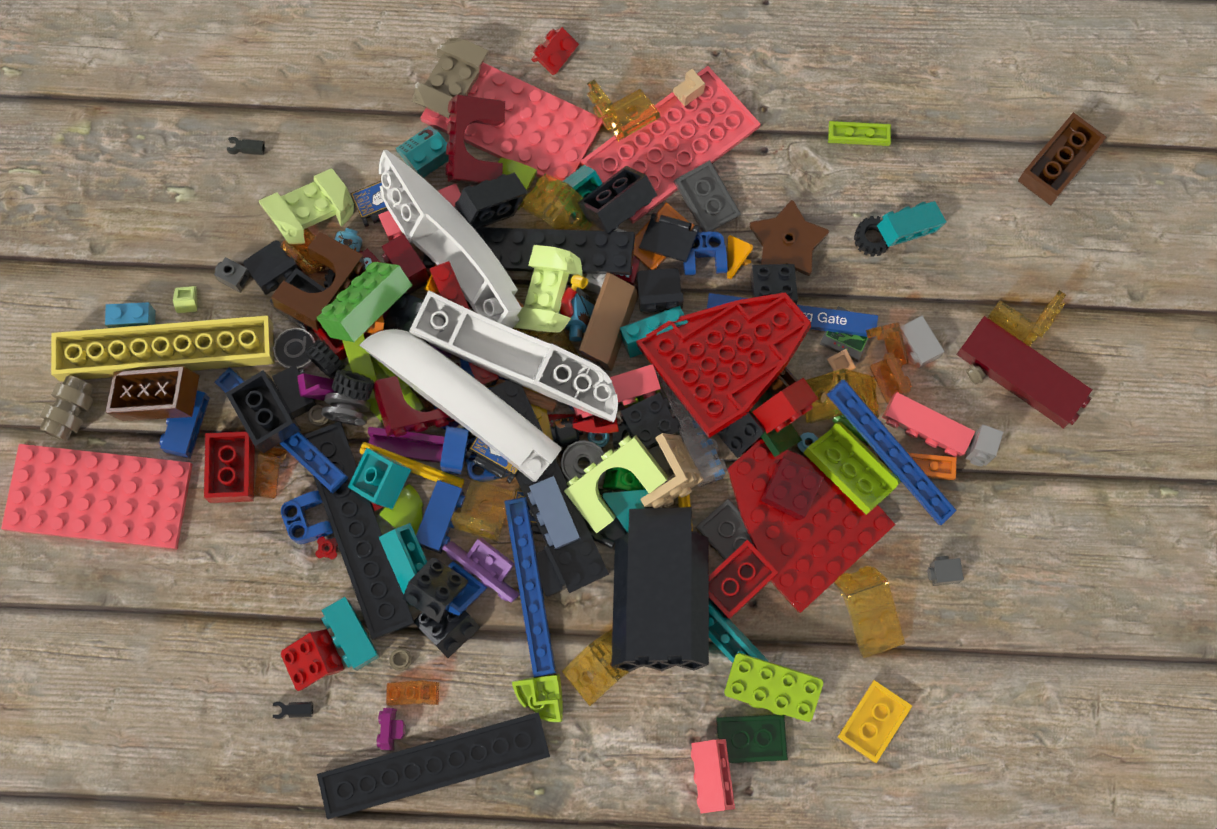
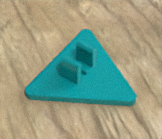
M647 490L604 493L603 498L627 533H629V509H644L641 498L649 493Z

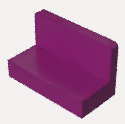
M305 373L297 376L300 397L324 401L326 394L338 393L332 389L334 379Z

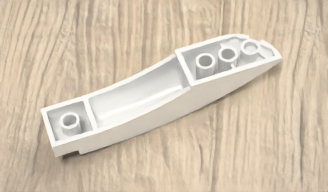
M383 150L379 163V174H382L381 194L387 209L409 243H414L436 265L450 261L464 297L475 313L513 328L520 321L517 315L522 309L514 297L518 289L494 253L468 221L433 186L391 152Z
M428 291L409 333L521 386L614 422L618 409L617 394L612 380L600 367L554 344H549L509 328Z
M389 329L369 336L360 344L364 350L416 392L469 430L531 481L536 482L562 448L531 422L420 337L408 331Z

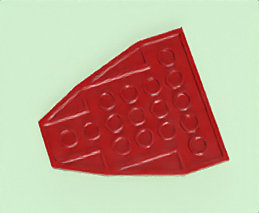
M785 292L736 300L680 316L677 321L666 322L645 335L647 337L637 340L636 343L710 438L750 411L789 364L811 328V321ZM684 320L688 321V323L679 327L674 324ZM672 325L673 329L657 335L659 331Z
M762 439L757 441L727 468L739 512L752 543L779 572L771 583L798 613L805 610L896 525L878 505L866 515L810 459L789 450L774 457ZM782 458L824 477L806 517L801 520L760 501L778 461Z

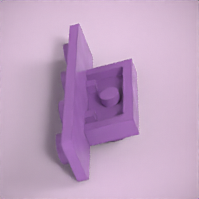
M478 538L468 553L453 541L443 546L442 549L447 552L446 554L450 559L461 563L468 573L475 574L481 579L482 584L494 589L504 601L512 603L520 596L517 591L504 582V579L515 563L483 538Z

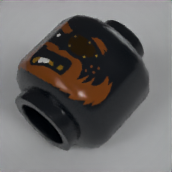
M574 417L557 419L554 421L553 426L550 427L553 441L560 447L578 442L580 440L579 436L583 435V431L573 428Z

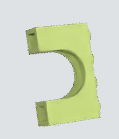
M628 435L618 443L620 448L614 452L610 449L601 456L603 460L596 465L593 462L584 469L585 474L578 478L576 475L566 483L568 487L564 492L596 533L616 518L599 493L598 482L604 471L613 467L628 469L637 477L648 493H651L668 479L666 473L636 435L633 438H630Z

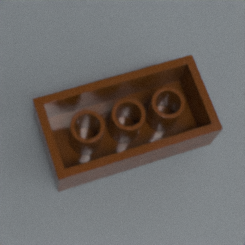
M1073 112L1023 171L1018 182L1051 206L1107 137Z

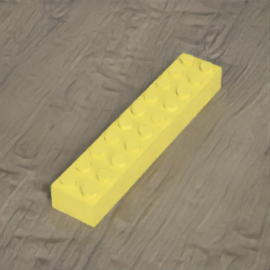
M255 316L51 333V375L61 382L69 375L85 380L113 377V372L182 366L191 371L275 364L273 322L269 316Z

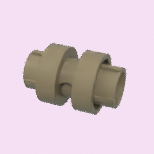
M71 375L66 376L63 384L57 383L51 394L56 398L54 405L46 404L40 415L44 419L40 426L41 431L62 441H67L72 432L77 433L83 423L78 418L80 412H88L94 401L90 397L94 391L93 386Z

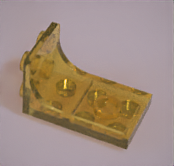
M864 566L852 574L844 573L840 575L834 582V585L840 591L846 603L861 656L867 658L905 644L888 579L875 567Z

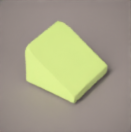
M196 286L175 288L173 304L176 313L197 311Z

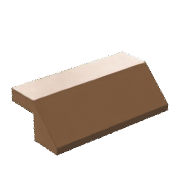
M606 273L579 349L583 358L600 362L603 369L608 371L613 370L622 344L620 327L629 324L639 295L635 286L611 273Z

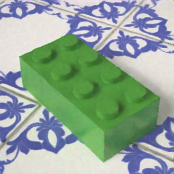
M373 262L366 267L365 272L354 278L351 285L346 290L341 291L331 304L322 309V313L317 317V320L330 338L355 342L412 284L399 265Z

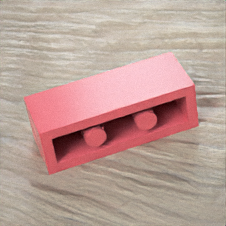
M726 739L691 743V758L695 768L694 781L698 791L697 805L700 808V813L735 809Z

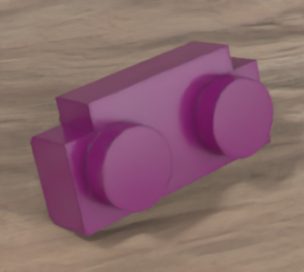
M383 708V711L379 712L378 722L381 724L380 734L377 735V747L380 750L394 751V739H402L405 735L406 725L404 721L396 720L397 709Z

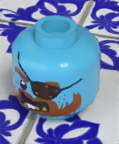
M346 228L345 231H338L334 239L357 252H360L363 242L362 238L357 236L358 231Z

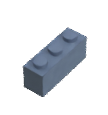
M554 476L529 486L531 492L527 494L531 504H537L540 511L536 513L540 525L545 524L548 533L544 535L549 547L554 545L555 549L579 540L580 537Z

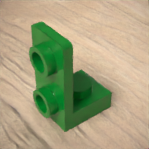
M613 467L606 471L603 484L604 489L646 490L637 477L628 469Z

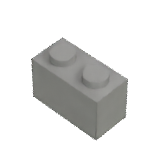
M923 316L901 326L896 333L899 344L906 348L910 362L913 365L916 364L918 369L939 359L945 352Z
M982 424L974 433L965 459L970 460V463L973 465L986 466L997 455L1003 431Z

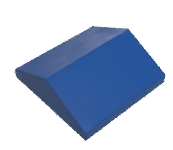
M452 561L448 567L468 580L467 586L449 604L447 609L448 612L460 615L486 591L487 587Z

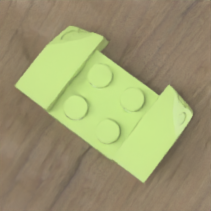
M332 168L315 175L314 182L283 196L274 193L259 200L260 205L289 244H305L304 229L336 215L339 224L343 226L354 212V203L350 193Z
M534 245L528 265L534 268L524 307H521L522 309L517 315L520 321L513 328L561 332L571 319L559 314L561 300L569 274L583 276L581 260L567 250L551 246Z

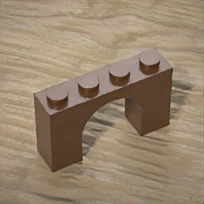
M321 232L317 234L308 246L309 256L335 273L332 285L319 293H307L283 280L271 296L275 308L317 331L322 326L317 320V317L322 313V309L331 304L336 299V296L341 291L346 290L351 285L352 280L360 276L365 269L362 254Z

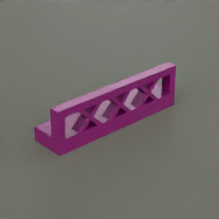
M368 427L369 444L412 460L441 462L445 438L443 436L407 432L403 436L395 437L394 435L387 436L383 428Z

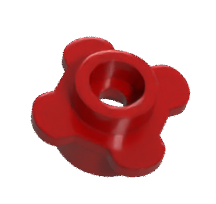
M318 538V550L315 552V555L319 559L323 557L330 558L331 560L335 559L338 546L336 538Z

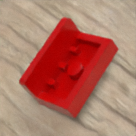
M563 27L550 30L545 36L547 40L543 45L540 44L533 51L535 55L531 59L533 62L538 61L552 75L559 71L579 45Z

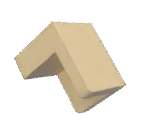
M691 69L686 73L685 81L673 89V93L686 106L704 93L705 83Z

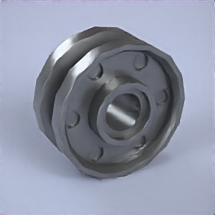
M328 393L325 395L324 401L331 406L322 409L321 414L323 417L349 425L360 426L367 424V416L360 412H368L370 410L371 404L368 401L352 399L339 393Z
M585 440L568 446L561 459V471L566 482L576 475L580 478L585 474L584 469L578 467L580 461H587L589 465L593 462L596 465L603 460L601 456L604 454L601 447ZM605 471L601 474L598 484L603 479Z

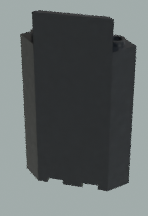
M692 507L629 509V533L615 540L611 667L630 672L643 666L658 671H664L674 666L695 671L708 666L709 538L700 535L699 532L692 531Z

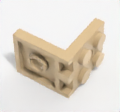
M662 433L656 437V440L676 477L641 498L644 507L667 508L674 504V499L690 494L692 492L691 488L704 481L680 435Z

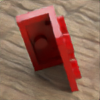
M327 629L310 632L281 651V657L297 691L304 690L325 676L337 674L345 670L341 657Z

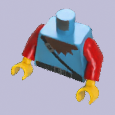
M577 274L571 278L572 286L565 288L559 314L571 318L565 328L570 331L569 340L574 342L582 340V333L586 332L596 304L594 299L579 289H584L587 286L588 279Z

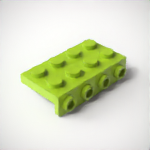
M841 422L834 424L827 433L803 452L866 515L900 484V479Z

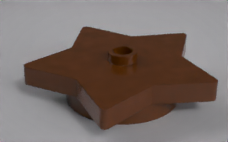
M793 200L784 207L776 218L752 221L749 226L763 246L761 265L795 264V270L807 276H810L812 272L813 250L829 234L828 229L805 221Z

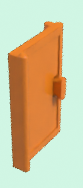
M665 203L657 212L656 222H659L661 215L688 222L668 203ZM648 221L635 235L633 255L650 270H655L667 257L639 248L649 224ZM692 223V226H691L690 231H691V230L694 228V226H695L693 223Z

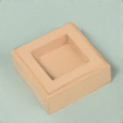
M847 349L827 358L836 377L856 368Z

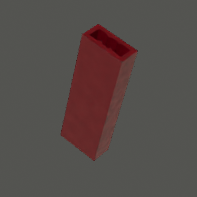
M986 316L981 319L956 354L970 365L979 366L986 376L1063 429L1068 424L1073 425L1080 416L1077 413L1081 407L1084 409L1092 399L1089 395L1093 389Z

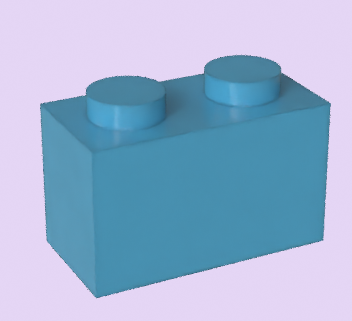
M149 302L106 304L105 325L108 328L155 325L156 310Z

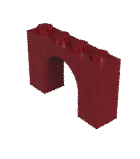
M456 95L448 104V113H451L450 121L447 125V133L450 134V138L446 146V154L449 155V161L445 168L448 182L479 185L485 180L497 179V177L502 175L503 163L482 161L470 155L464 144V132L467 126L472 123L498 126L505 122V101Z
M397 376L375 381L373 391L387 436L394 435L395 437H400L407 434L408 431L422 432L430 426L443 427L448 425L449 422L455 421L439 408L430 412H421L409 406L404 399Z

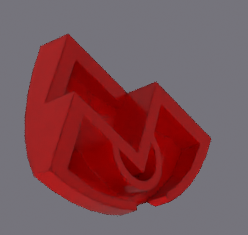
M617 414L614 422L595 415L587 418H582V415H579L572 423L573 428L590 433L619 432Z

